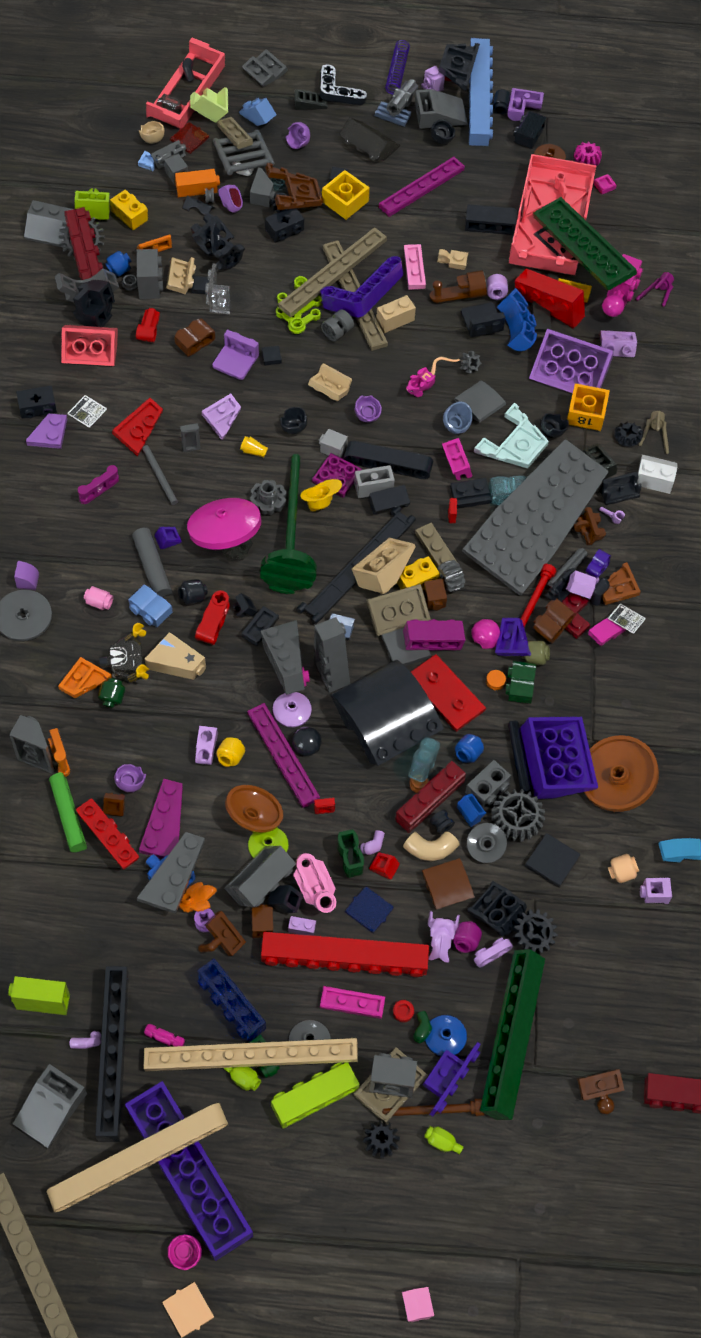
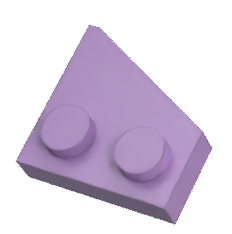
M229 394L204 409L202 416L219 438L223 440L239 414L241 406L232 394Z

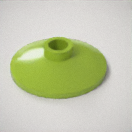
M279 828L270 832H253L248 842L249 852L253 858L265 846H281L287 852V836ZM271 840L272 843L267 845L265 844V841Z

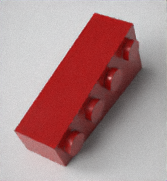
M525 269L516 278L515 288L525 300L530 303L535 301L549 310L550 315L574 329L585 317L584 290L529 269Z

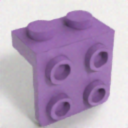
M227 330L224 334L225 346L213 362V368L243 380L259 356V343L253 339L241 336L237 332Z

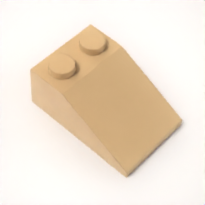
M388 538L352 568L358 586L382 594L388 592L397 583L415 549V544Z

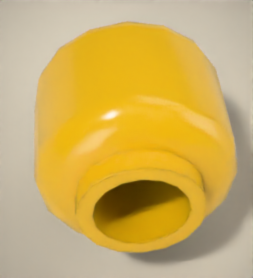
M237 738L224 739L216 751L218 761L226 767L238 765L245 753V747Z

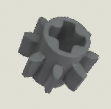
M469 351L468 354L462 353L463 356L459 360L462 365L460 369H466L467 373H472V370L478 371L479 365L482 364L479 359L480 355L475 354L474 351Z

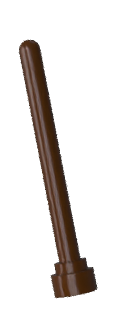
M476 1098L474 1101L465 1104H447L441 1113L436 1112L435 1114L471 1112L475 1116H484V1113L480 1111L482 1098ZM435 1105L400 1107L393 1116L430 1114ZM384 1108L382 1113L388 1114L392 1108Z

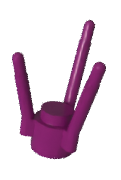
M664 272L660 278H657L653 284L636 297V300L641 299L654 287L661 290L667 289L662 303L664 307L673 289V275L669 272Z

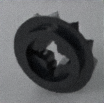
M627 421L624 424L620 423L616 427L614 436L621 445L631 447L641 442L643 431L641 426H637L635 422L628 423ZM631 430L632 434L626 437V432Z

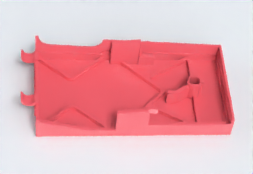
M531 154L511 245L510 264L570 275L576 274L578 261L571 260L573 256L567 250L565 253H562L560 249L564 247L555 238L554 243H549L548 238L552 236L547 231L539 234L561 256H556L534 235L543 226L534 218L533 212L562 197L586 220L596 165Z

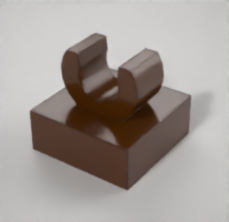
M105 793L104 814L123 816L125 812V795Z

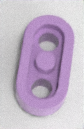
M500 938L489 949L482 948L475 954L476 957L474 959L479 968L510 951L513 945L509 939L504 940Z

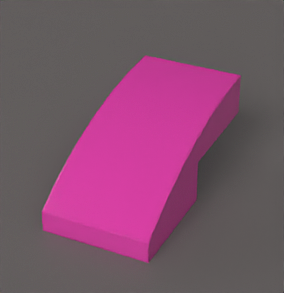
M606 618L591 628L588 634L602 646L611 638L614 640L626 629Z

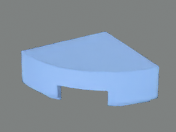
M144 151L138 161V166L154 171V160L149 152Z

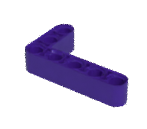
M397 256L388 258L355 292L332 286L322 288L320 293L323 307L334 312L343 309L353 317L364 316L403 276L401 258Z

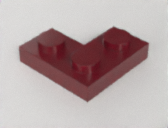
M571 592L563 603L575 612L576 616L565 630L578 639L590 627V623L578 614L588 604V600Z

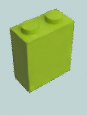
M15 976L14 983H10L9 996H11V1001L14 1003L16 1010L60 1015L67 1014L70 993L66 982Z

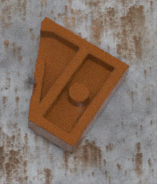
M627 562L609 577L610 587L602 595V600L607 605L640 595L641 591Z

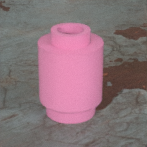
M92 586L86 590L84 599L86 604L109 610L113 602V595H110V592Z

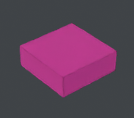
M609 174L596 178L593 182L601 194L615 190L617 186Z

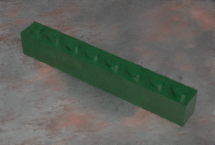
M531 949L514 950L480 1111L495 1120H512L545 964V958Z

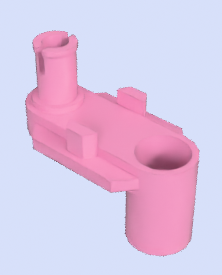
M309 853L300 854L296 859V870L293 876L303 894L305 902L314 905L321 912H331L336 907V898L333 895L336 888L324 862L315 859ZM305 859L308 860L307 864L305 866H302V861ZM324 896H328L330 899L327 907H321L320 900Z

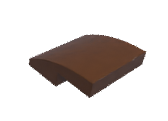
M460 858L422 870L426 887L430 891L435 909L474 898L472 887Z

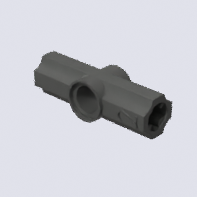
M410 79L401 88H396L392 100L387 105V111L390 115L396 116L401 113L404 107H409L416 90H418L415 80Z

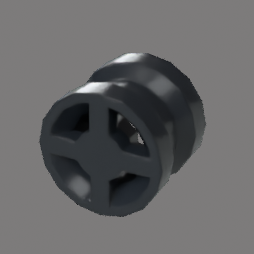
M446 810L439 811L430 819V823L436 826V831L439 835L450 830L455 824L453 819H449Z

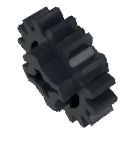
M531 909L527 911V915L524 912L520 914V918L514 921L517 926L512 928L513 931L517 932L513 938H518L519 940L516 945L522 944V950L531 949L534 952L537 951L538 954L543 953V950L548 951L550 949L549 945L555 944L552 938L558 936L557 933L553 932L557 925H551L554 919H547V912L540 915V909H537L534 914ZM536 929L537 933L534 935L532 931Z

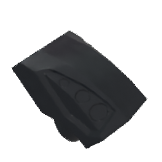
M492 881L490 883L491 886L467 910L473 917L497 931L500 936H505L513 931L512 928L514 926H517L514 921L520 918V914L525 913L527 906L524 901L507 888Z

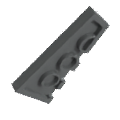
M185 832L139 894L137 901L176 914L205 843V838Z

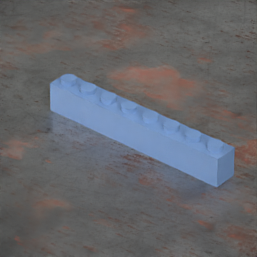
M471 38L470 46H474L475 43H479L480 46L469 79V145L488 146L489 139L493 137V129H490L493 125V117H490L493 113V105H490L493 100V93H490L493 88V81H490L493 76V69H490L493 64V58L490 57L492 56L493 46H490V39Z

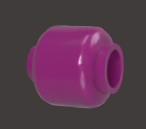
M474 922L459 923L453 938L456 949L464 953L476 950L482 937V931Z

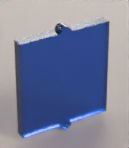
M365 887L357 897H354V901L346 909L345 913L374 933L382 922H386V917L394 907L368 887Z

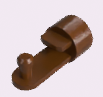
M483 270L458 276V286L441 289L442 282L434 281V290L430 293V300L439 303L468 297L472 299L486 296L487 283Z

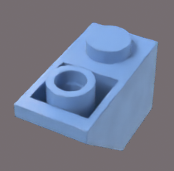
M257 98L252 102L250 100L243 104V109L239 111L240 115L256 126L266 124L277 115L267 98Z

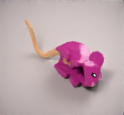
M436 358L431 372L425 367L420 369L417 375L410 376L411 380H409L406 390L415 397H421L423 391L428 390L435 383L437 361L458 362L459 359Z

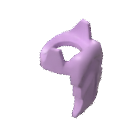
M430 911L428 926L431 928V946L433 948L429 955V960L440 958L444 962H449L448 949L451 948V939L454 938L455 931L458 928L460 915H457L456 921L443 918L434 919L433 912Z

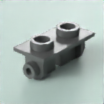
M177 140L151 153V156L157 168L160 169L164 167V159L178 153L181 158L186 156V146Z

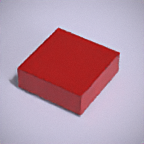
M450 498L448 522L456 523L457 498Z
M335 799L314 800L315 814L334 813Z

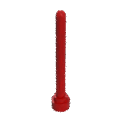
M550 564L543 565L540 571L541 579L521 617L524 627L547 581L554 577L557 572L556 568Z

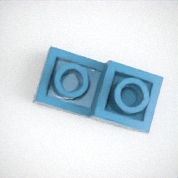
M671 839L658 843L663 861L681 862L684 858L701 860L700 839Z

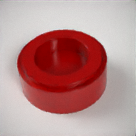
M400 1000L394 1005L393 1015L399 1022H408L413 1018L414 1007L409 1001Z

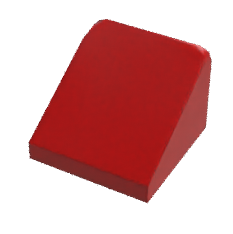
M378 852L369 869L391 880L400 863L395 856Z

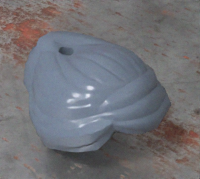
M456 402L450 405L443 415L445 427L454 434L466 432L472 422V410L465 402Z

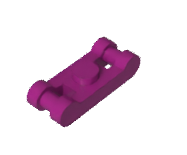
M115 465L108 466L107 472L94 478L88 485L78 487L80 503L88 504L119 482L118 469Z

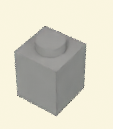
M328 429L325 435L322 434L320 437V452L328 456L332 453L341 458L347 448L348 436Z

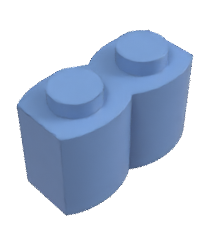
M143 585L128 599L130 610L135 615L143 616V620L148 625L158 627L173 613L172 606L146 585Z

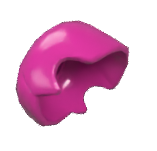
M481 619L473 625L471 635L474 642L480 644L483 649L494 648L497 645L500 629L493 620Z
M179 1235L172 1239L168 1246V1258L171 1264L178 1269L189 1270L196 1266L201 1259V1245L191 1235Z

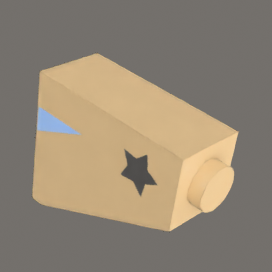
M170 632L145 658V665L149 670L192 680L197 675L200 676L206 669L205 657Z

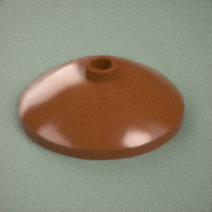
M253 785L236 786L230 790L226 797L225 805L231 818L238 825L249 831L270 832L275 830L282 822L283 810L279 801L271 793Z

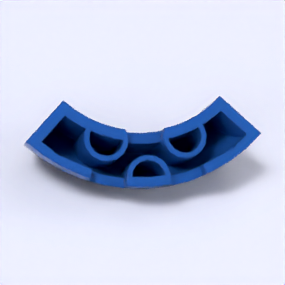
M516 288L497 308L501 313H504L510 328L511 338L508 346L513 350L525 351L536 340L537 333H535L534 327L537 325L534 315L530 314L527 309L529 306L527 301Z

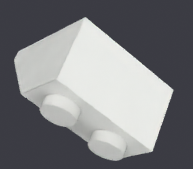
M642 455L637 483H641L643 488L670 494L676 476L677 463Z

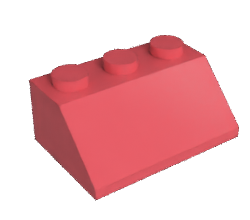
M63 326L61 363L115 366L118 328Z

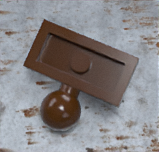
M620 1069L577 1078L582 1100L600 1097L597 1103L598 1110L602 1114L613 1112L614 1102L608 1097V1094L624 1091Z

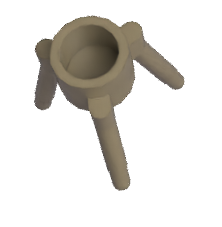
M654 411L651 413V418L647 420L639 446H642L650 426L656 431L662 428L665 452L669 454L666 431L667 423L664 421L665 414L663 412Z

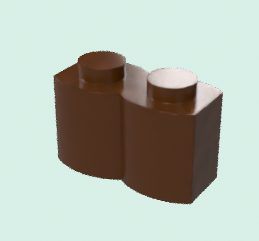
M202 318L192 321L189 327L180 329L175 334V344L187 356L197 353L201 348L206 347L215 340V331Z
M559 599L551 600L546 606V612L543 615L540 614L534 620L535 625L533 628L551 643L561 635L563 630L576 616V613Z

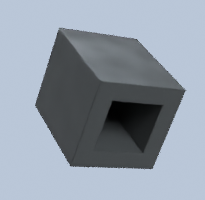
M179 153L164 159L165 172L173 184H176L175 173L188 172V166Z

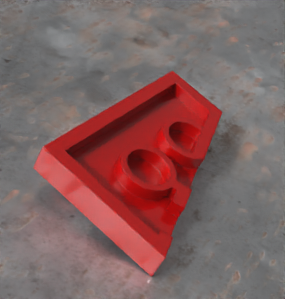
M149 398L112 430V434L136 456H139L159 420L163 408Z

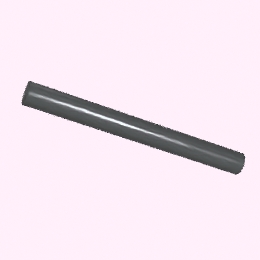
M145 445L142 450L171 505L177 504L178 500L148 445Z

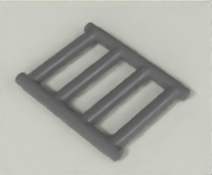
M259 130L247 133L252 139L257 141L253 142V145L237 149L236 146L222 148V145L232 144L228 138L213 139L214 146L228 175H232L233 172L266 166L267 163H271L274 166V160ZM259 147L261 148V150L238 154L229 157L226 156V154L250 150ZM263 156L266 158L233 166L230 165V163Z

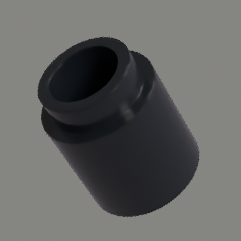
M505 89L496 91L493 108L497 114L502 115L508 111L511 98L509 91Z

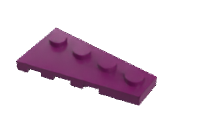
M163 779L139 848V853L150 856L155 854L158 858L163 859L166 855L170 854L179 842L183 794L182 783Z

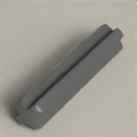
M584 548L578 549L555 576L551 578L548 585L553 587L559 580L563 581L562 577L567 573V570L576 568L587 556V551Z

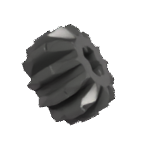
M449 560L438 566L439 579H443L445 590L448 593L458 591L464 587V574L459 563L455 560Z

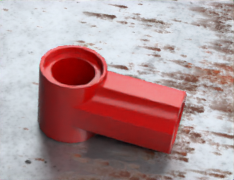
M154 308L145 310L142 322L137 326V340L155 342L160 312Z

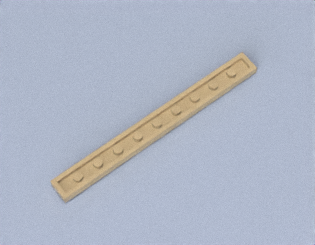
M357 1038L144 1048L145 1071L358 1062Z

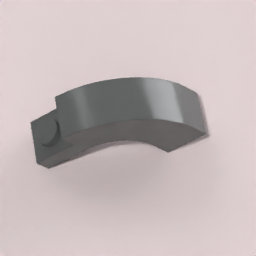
M103 268L96 275L85 280H74L61 273L55 276L58 290L65 293L66 300L74 302L73 298L79 293L77 287L91 280L109 281L113 292L119 288L115 274Z

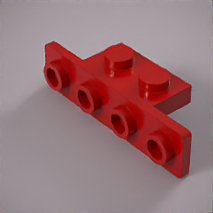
M89 799L76 809L78 815L122 869H126L139 859V855L129 844L127 836L123 832L120 833L114 820L112 818L109 819L93 799Z

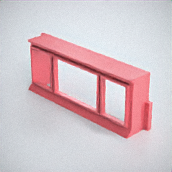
M192 37L189 41V53L186 58H190L192 61L197 58L213 65L206 76L193 71L194 77L202 80V83L195 92L203 95V91L206 88L210 89L225 67V53L210 48L209 44ZM182 63L154 104L148 101L146 103V118L151 116L180 128V130L183 129L195 111L190 108V100L185 106L168 99V96L184 75ZM167 104L182 112L179 115L162 108V105Z

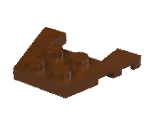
M271 163L266 164L265 169L268 177L285 180L289 196L276 195L275 203L277 210L322 205L323 197L317 179L300 173L294 175L289 173L286 168L281 167V169H277Z

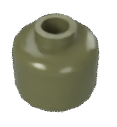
M528 641L531 656H522V659H525L526 663L546 664V661L550 659L549 645H546L544 641Z

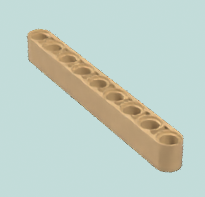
M220 1103L210 1105L49 1188L46 1192L53 1211L65 1210L226 1127L228 1122Z

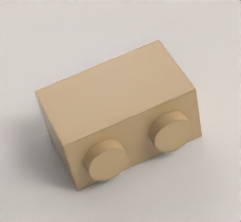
M406 295L378 307L376 319L383 332L386 333L414 321L416 307Z

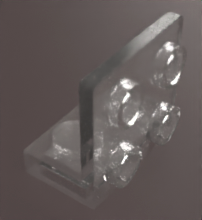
M213 263L212 270H208V280L210 281L206 283L205 293L207 294L206 305H209V312L230 314V286L217 285L216 264Z

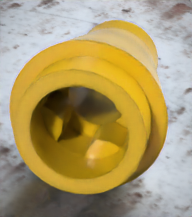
M245 436L240 450H243V453L264 458L268 447H265L251 436Z

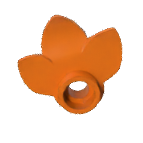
M197 882L186 890L179 908L184 912H191L193 910L199 912L209 909L210 903L207 900L217 892V889L211 885H203L202 882Z

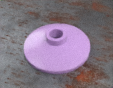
M295 692L288 695L284 693L275 700L273 715L283 726L298 727L306 723L310 718L311 704L301 693ZM289 705H295L296 707L290 708Z

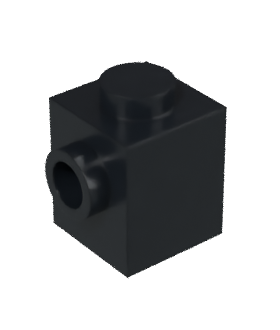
M279 885L271 892L267 905L273 907L279 913H297L303 894L291 885Z

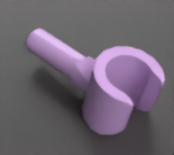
M603 507L599 510L612 517L614 524H619L621 519L625 517L623 511H616L614 513Z

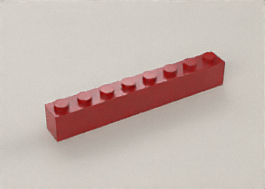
M263 932L261 962H265L266 965L270 966L286 964L288 967H298V965H303L310 969L327 967V969L337 971L341 968L348 969L350 972L366 970L372 974L389 972V974L395 976L404 973L410 974L412 977H422L427 974L429 945Z

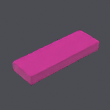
M324 986L320 1008L382 1019L385 997Z

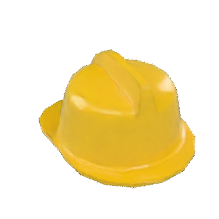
M338 479L326 480L304 490L300 497L307 501L310 511L324 509L330 505L332 495L341 489L342 482Z

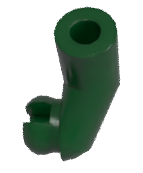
M421 1011L416 1015L419 1021V1026L413 1036L416 1043H423L432 1031L431 1023L425 1011Z

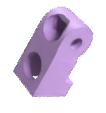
M199 726L195 763L212 765L218 737L217 728Z

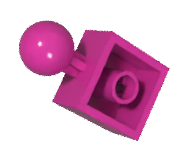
M625 254L622 255L637 269V275L608 291L607 297L602 303V308L606 315L610 317L620 315L627 302H631L634 295L633 291L634 289L637 290L640 283L639 279L643 272L641 260Z

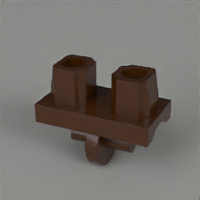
M591 507L585 508V512L578 517V522L574 525L575 531L581 532L584 535L587 545H592L596 540H602L606 536L605 529L598 528L597 526L601 520L600 514L593 513Z

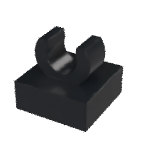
M242 593L235 597L237 602L232 607L236 610L241 608L240 612L236 614L238 617L243 618L246 614L254 616L258 613L250 597Z

